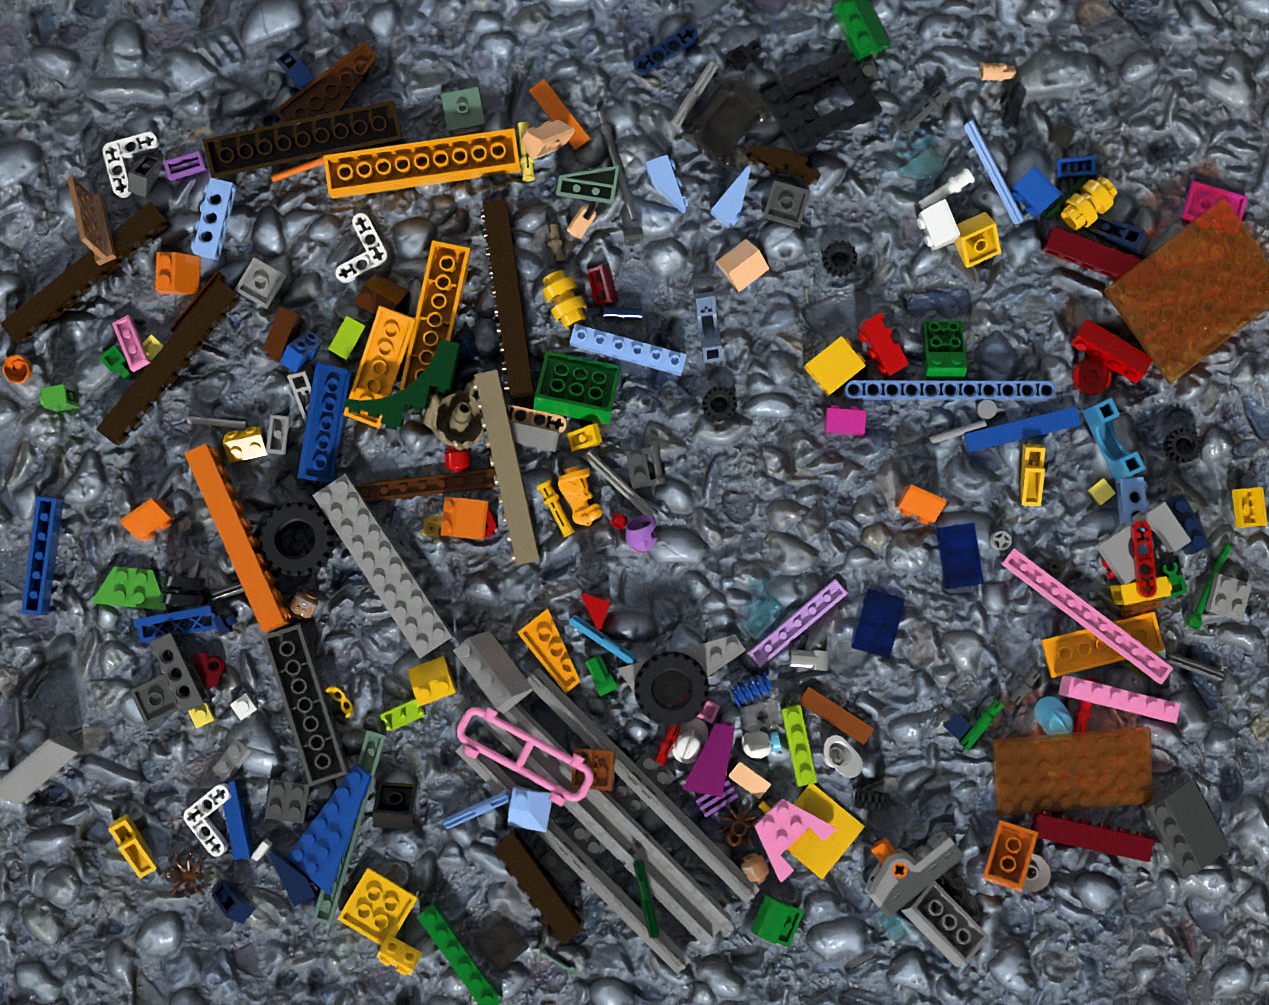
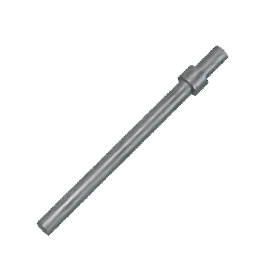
M604 110L598 111L597 116L601 125L600 132L605 138L613 166H620L618 183L630 221L638 220L611 135V125L607 122Z

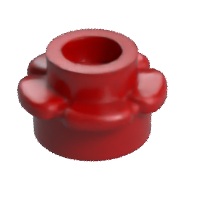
M619 512L612 514L610 523L616 528L623 530L628 523L626 521L627 517Z

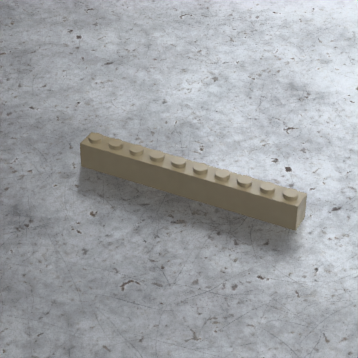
M493 370L475 374V379H472L474 390H478L479 398H477L478 409H482L484 416L481 417L483 429L486 428L488 436H485L487 448L490 447L492 455H489L491 466H495L496 474L493 475L494 482L500 488L498 500L500 505L503 504L505 512H502L504 524H508L509 531H506L508 542H512L513 550H510L512 561H516V565L540 561V551L500 371Z

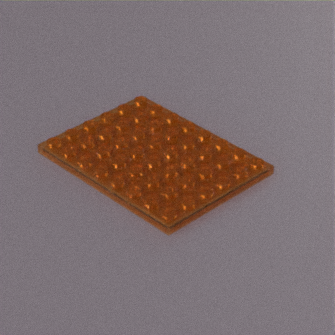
M1222 198L1103 291L1146 353L1153 359V363L1168 384H1172L1269 307V262L1225 198Z

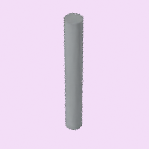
M188 416L187 423L240 429H246L247 426L246 421Z
M981 420L929 437V441L931 444H935L986 427V422Z

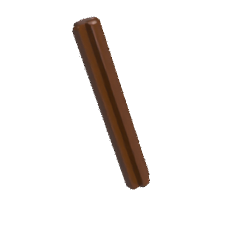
M218 271L214 273L170 327L173 333L181 326L218 279L222 282L225 280L224 275Z

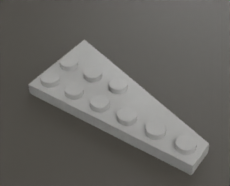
M734 634L677 652L685 653L694 658L703 667L708 677L746 650ZM647 660L617 668L633 692L637 673ZM676 670L662 672L653 684L654 696L664 706L690 690L687 677Z

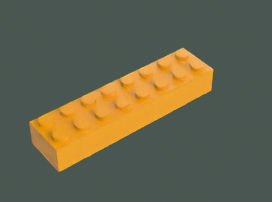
M432 240L415 316L417 321L410 339L400 390L418 379L428 367L436 353L440 339L453 342L472 256L470 248ZM432 387L429 400H431L433 395H437L440 398L442 393L435 392Z

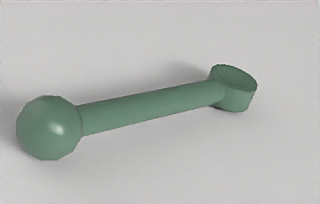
M545 949L540 951L541 957H547L565 968L570 975L575 974V967L567 966L549 955Z

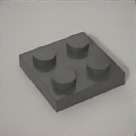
M774 180L763 218L800 228L810 190Z
M165 674L130 690L145 726L181 710L177 706L174 692L168 686V679Z
M272 778L265 818L304 824L310 793L309 784Z

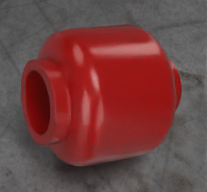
M448 446V449L444 451L445 466L447 469L453 470V473H462L465 471L464 468L470 466L468 448L457 450L452 446Z

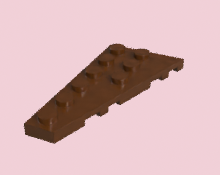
M363 41L275 109V113L285 123L342 111L377 59L376 54Z

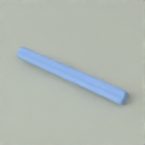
M973 120L967 122L964 128L1015 225L1021 223L1024 217Z

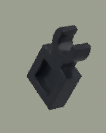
M756 40L751 41L747 48L742 44L726 54L736 72L752 63L753 59L751 56L756 57L762 53L761 48L757 51L752 49L757 44Z

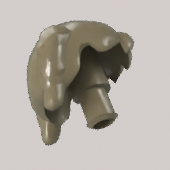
M467 383L464 391H454L440 398L437 395L432 396L426 408L423 422L433 430L442 443L452 446L457 450H463L464 448L472 447L474 443L480 442L484 437V429L481 423V417L484 416L478 409V397L472 383Z

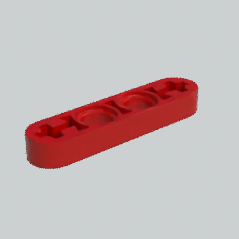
M1137 521L1132 524L1130 529L1136 590L1139 596L1150 598L1157 592L1151 528L1147 522ZM1141 525L1142 528H1145V531L1142 532V538H1146V541L1137 542V539L1141 538V534L1136 531V528H1139ZM1140 544L1147 546L1148 550L1145 555H1141L1138 552ZM1144 563L1150 568L1149 573L1146 575L1140 572V566ZM1150 577V580H1146V582L1145 580L1141 581V578ZM1146 583L1147 586L1151 587V590L1148 591V594L1146 593V591L1142 590V587H1145Z

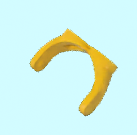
M332 685L325 690L335 701L341 703V709L346 714V718L354 713L353 704L346 698L340 688ZM338 691L342 698H337L335 693ZM344 702L349 704V709L344 707Z

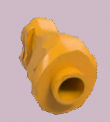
M579 465L564 469L565 475L558 477V486L571 505L573 521L580 525L590 526L603 513L600 504H588V500L593 497V494L589 491L587 477L591 474L590 469L580 470Z

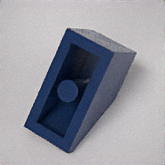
M291 49L276 59V62L299 90L314 79L304 63Z
M222 880L211 895L224 915L238 923L244 924L255 910L250 900L225 880Z

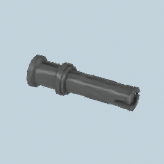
M941 85L937 87V91L930 97L925 98V103L899 125L900 130L905 135H908L932 111H938L942 103L951 99L949 92Z

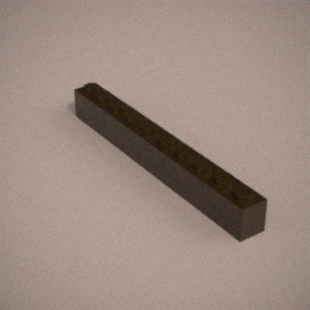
M150 201L111 233L117 258L98 265L95 262L93 251L90 250L1 322V326L15 342L19 344L29 342L33 338L32 335L37 331L45 329L50 320L61 316L62 311L66 307L73 306L78 301L77 298L82 294L89 293L93 289V285L107 278L109 272L120 268L125 259L133 257L141 246L148 245L152 241V237L157 233L164 232L170 222L156 205Z
M218 279L96 430L113 444H124L129 439V433L132 429H136L141 424V418L145 414L150 413L154 408L153 404L155 401L165 395V389L168 385L173 384L177 380L181 369H185L190 364V358L194 353L200 352L203 342L206 339H210L215 333L214 329L217 325L222 324L226 320V314L230 309H234L239 304L241 296Z

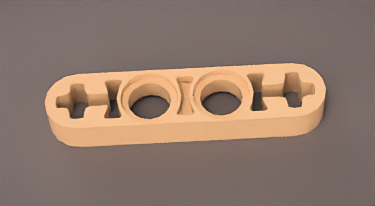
M507 404L509 412H511V408L514 409L511 422L562 433L567 427V422L563 416ZM518 411L526 413L524 421L516 420L515 414ZM537 415L544 416L545 422L543 425L539 426L534 423V418ZM548 416L552 417L550 420L552 422H557L560 419L561 423L564 424L563 427L561 426L559 429H556L555 425L549 424L550 428H546Z

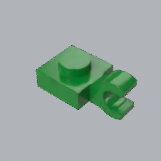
M115 345L99 357L110 372L118 371L126 380L133 376L124 366L127 362L125 356Z

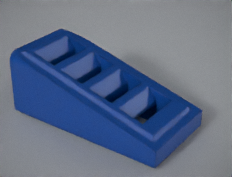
M1096 156L1056 159L1057 178L1097 177ZM1074 163V172H1071L1070 164ZM1078 163H1082V172L1078 171ZM1086 163H1090V171H1086ZM1063 164H1066L1067 173H1063Z

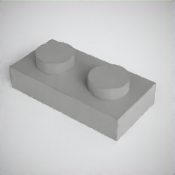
M235 739L212 770L223 781L229 782L252 750L241 740Z

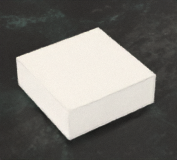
M268 839L262 841L251 855V858L256 862L260 860L272 845V842Z

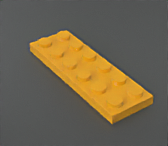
M379 306L349 399L372 400L392 395L417 319L384 306ZM345 408L343 415L376 428H381L382 416L379 419L368 417L366 412H361L359 415L350 413L349 409Z
M1155 612L1113 622L1151 652L1165 650ZM1087 629L1041 640L1050 678L1126 659Z

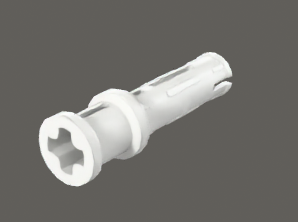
M966 167L963 168L961 173L955 177H950L945 185L921 201H918L921 209L929 208L953 192H960L962 187L975 181L974 177Z

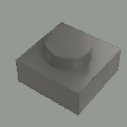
M873 60L856 66L866 84L880 78Z

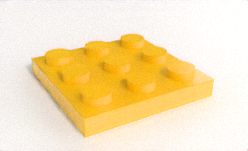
M368 867L337 919L382 946L388 935L396 936L417 901L418 896Z

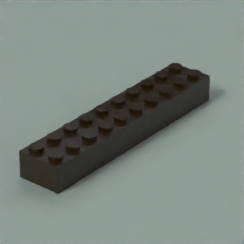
M391 100L202 139L211 177L217 178L401 140L403 136L395 101Z
M506 199L483 202L484 208H480L483 224H486V227H483L484 239L486 243H489V246H486V255L488 261L492 264L488 266L491 281L494 280V284L491 285L492 296L494 300H497V303L494 304V312L500 321L496 323L499 337H502V342H499V348L502 356H505V361H502L503 373L508 378V380H504L505 390L512 398L535 395L509 207Z

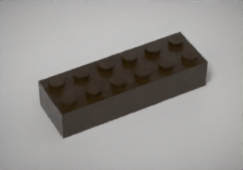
M516 828L499 839L493 847L495 849L493 851L494 855L499 861L503 860L506 864L505 870L510 877L514 876L517 879V886L522 893L526 892L530 897L528 899L530 905L534 909L538 908L542 914L540 918L546 926L549 924L553 929L552 935L558 942L561 940L565 944L583 931L584 922Z

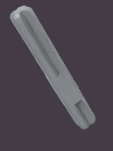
M710 61L697 82L684 99L671 121L673 126L679 128L696 104L699 96L718 68V64L714 61Z

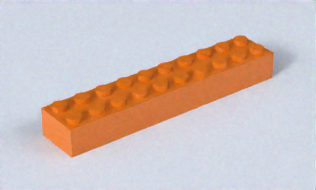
M205 443L185 452L186 459L262 632L272 633L290 625L291 613L288 608H284L282 603L284 597L281 591L277 590L274 585L276 579L273 573H269L266 567L269 563L264 560L265 555H261L259 551L261 547L260 542H258L257 537L252 535V524L249 519H245L243 514L246 512L241 502L237 501V490L228 480L230 474L227 468H223L220 462L223 459L219 450H215L214 447Z

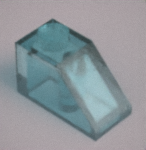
M929 148L900 168L897 175L902 178L927 181L930 178L934 180L942 174L940 171L944 165L932 148Z
M770 594L741 628L756 640L777 619L785 606Z

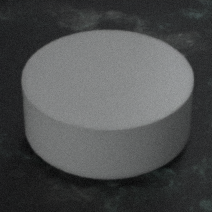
M983 400L977 405L976 412L980 418L990 419L995 416L997 407L993 401Z

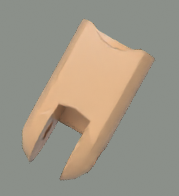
M589 204L580 207L566 229L570 234L579 239H582L596 217L595 209L591 211L587 218L583 216Z

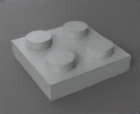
M253 257L234 290L269 310L288 277Z
M1215 573L1205 611L1237 621H1243L1252 584Z

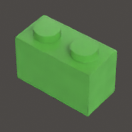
M65 384L40 388L41 394L39 399L44 408L56 412L79 408L76 388Z

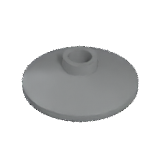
M1033 853L1029 868H1034L1035 873H1031L1028 869L1023 890L1029 892L1042 890L1047 886L1051 878V870L1047 861L1040 855Z

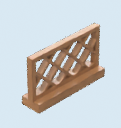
M73 176L67 178L80 240L93 251L95 262L98 265L117 258L103 197L99 193L92 196Z

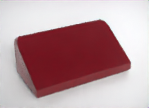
M602 264L588 269L587 274L595 306L599 307L618 302L610 266Z

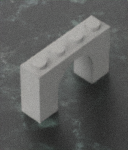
M1153 502L1146 507L1148 509L1143 514L1139 512L1133 515L1131 522L1118 525L1114 528V533L1111 535L1107 533L1098 539L1099 543L1095 547L1120 584H1128L1135 579L1134 562L1128 549L1131 537L1130 529L1134 522H1147L1151 530L1158 535L1168 552H1176L1191 542L1165 502Z

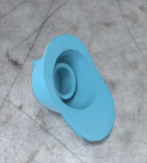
M1055 697L1041 698L1034 708L1038 723L1051 739L1064 740L1068 738L1074 728V721L1069 711Z

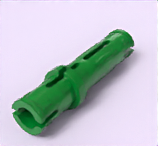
M994 699L985 712L982 711V716L958 744L963 747L969 741L964 749L969 751L990 723L993 724L994 718L1005 706L1000 703L995 709L994 707L999 701Z

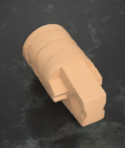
M981 63L980 80L1001 81L1004 79H1015L1016 70L1014 66H1008L1003 63Z

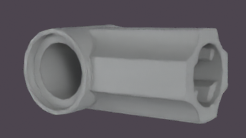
M791 650V667L828 671L829 651Z

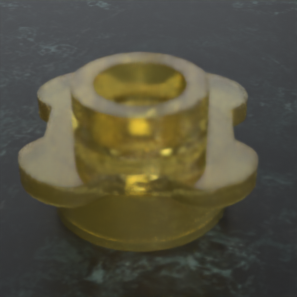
M425 518L421 534L423 536H432L434 539L439 538L442 522Z

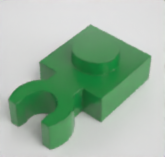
M1171 562L1172 569L1170 571L1167 570L1166 564L1161 565V571L1166 574L1167 580L1169 579L1172 585L1171 596H1166L1167 598L1188 593L1183 575L1176 574L1178 570L1176 562Z

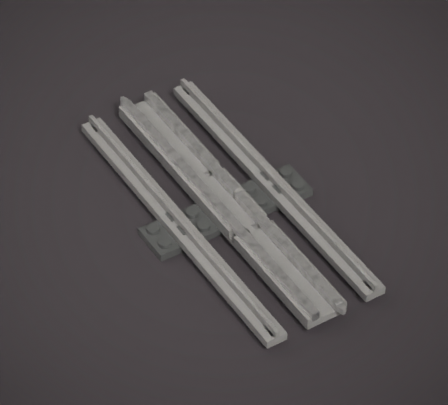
M538 667L527 678V681L534 689L533 691L591 749L616 751L614 772L620 777L613 785V791L591 789L579 801L565 800L563 805L578 819L566 833L550 817L546 832L534 830L551 847L541 857L539 862L566 889L580 876L678 974L686 968L691 958L659 926V937H649L644 911L594 860L607 848L635 877L633 862L643 860L651 893L705 947L723 927L729 931L734 930L730 922L733 919L732 916L635 819L649 806L746 904L755 897L760 888L754 882H750L743 871L663 792L676 776L665 765L654 762L655 755L649 749L634 763ZM519 702L504 714L496 710L498 712L497 717L572 756ZM485 720L483 724L518 759L527 741ZM464 743L456 750L497 794L508 791L512 798L514 786L519 785L493 759L480 752L476 759L467 756L462 752L465 746ZM533 746L524 766L565 790L577 793L580 789L571 788L572 766Z

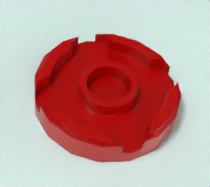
M1092 357L1081 360L1072 372V381L1075 388L1080 393L1088 396L1102 393L1111 383V370L1108 366L1094 360Z

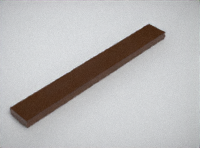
M495 468L355 484L366 502L499 487L494 482Z

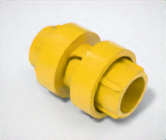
M1100 177L1096 181L1089 180L1080 188L1081 195L1075 193L1065 201V209H1063L1061 217L1070 228L1074 230H1079L1082 226L1088 228L1098 219L1097 212L1104 214L1113 206V199L1117 194V190L1108 179Z
M559 270L542 279L546 287L542 290V294L547 303L553 302L555 307L551 309V313L556 322L562 321L565 329H568L586 320L583 310L587 306L582 296H575L574 294L578 287L573 277H566L564 271Z

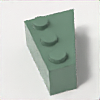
M620 166L560 175L556 195L614 205Z

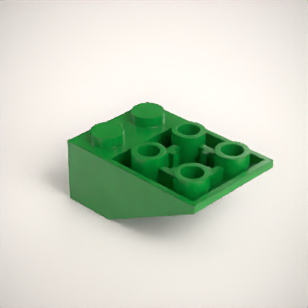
M923 321V368L925 381H964L967 362L962 321Z

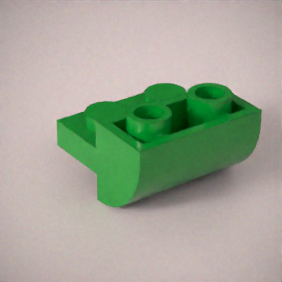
M765 895L750 931L771 943H778L789 947L804 911L780 899Z

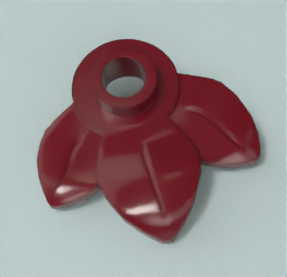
M205 652L195 653L190 656L202 682H205L206 688L208 690L214 688L219 683L220 673L225 668L223 658L217 655L209 656ZM215 661L219 664L217 669L213 668V662Z

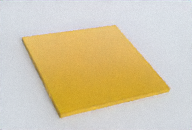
M809 784L793 805L834 826L836 830L825 841H822L809 827L807 829L809 844L806 849L797 853L787 851L823 879L865 826L817 786Z

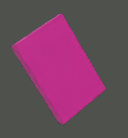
M1192 181L1181 218L1237 234L1248 196Z

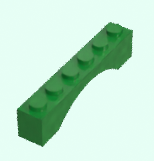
M436 901L422 910L417 918L478 1005H499L502 1002L503 996L467 952Z

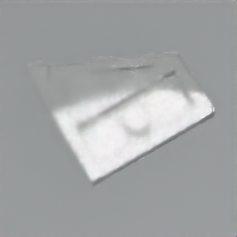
M509 876L492 909L526 927L536 909L530 905L526 893H522L518 888L516 878Z

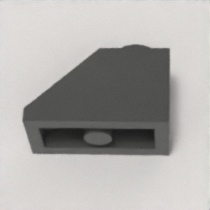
M145 154L128 173V191L138 196L147 197L155 187L164 160Z

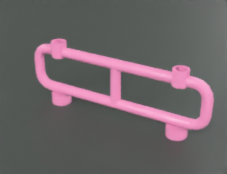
M472 707L465 712L457 727V736L465 744L462 750L464 754L476 759L480 752L549 789L552 792L548 799L560 806H563L566 799L579 801L587 794L594 777L591 768L583 763V757L575 753L572 757L497 717L498 712L492 708L487 707L484 710L479 707ZM479 715L485 720L527 741L516 763L465 735V728L472 716ZM533 746L583 771L586 778L577 793H571L523 767Z

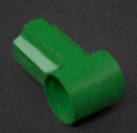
M600 655L585 662L600 697L618 688Z

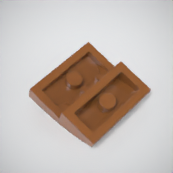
M574 748L573 755L575 753L583 757V763L588 765L593 772L594 778L589 790L613 791L616 751ZM572 767L571 788L580 789L586 775L583 771Z

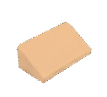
M740 761L736 763L728 775L729 778L758 799L762 797L771 785L770 782Z

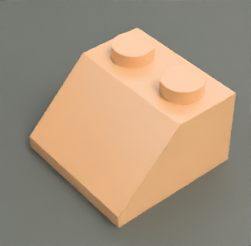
M549 120L544 122L541 127L527 129L521 142L531 160L563 148L575 130L560 120L553 122Z

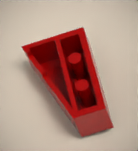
M880 312L858 327L857 337L861 343L866 344L868 348L867 353L872 360L875 359L877 362L879 373L888 378L908 366L909 363L899 344L891 336L893 333L891 328H886L881 320L884 318V315Z

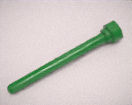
M1230 543L1223 545L1194 614L1187 617L1185 625L1193 629L1200 630L1203 624L1201 616L1209 598L1215 573L1220 574L1231 550Z

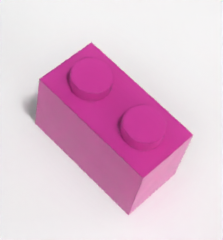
M831 405L830 408L825 410L824 433L864 435L866 411L856 406H851L850 409H842L840 405Z

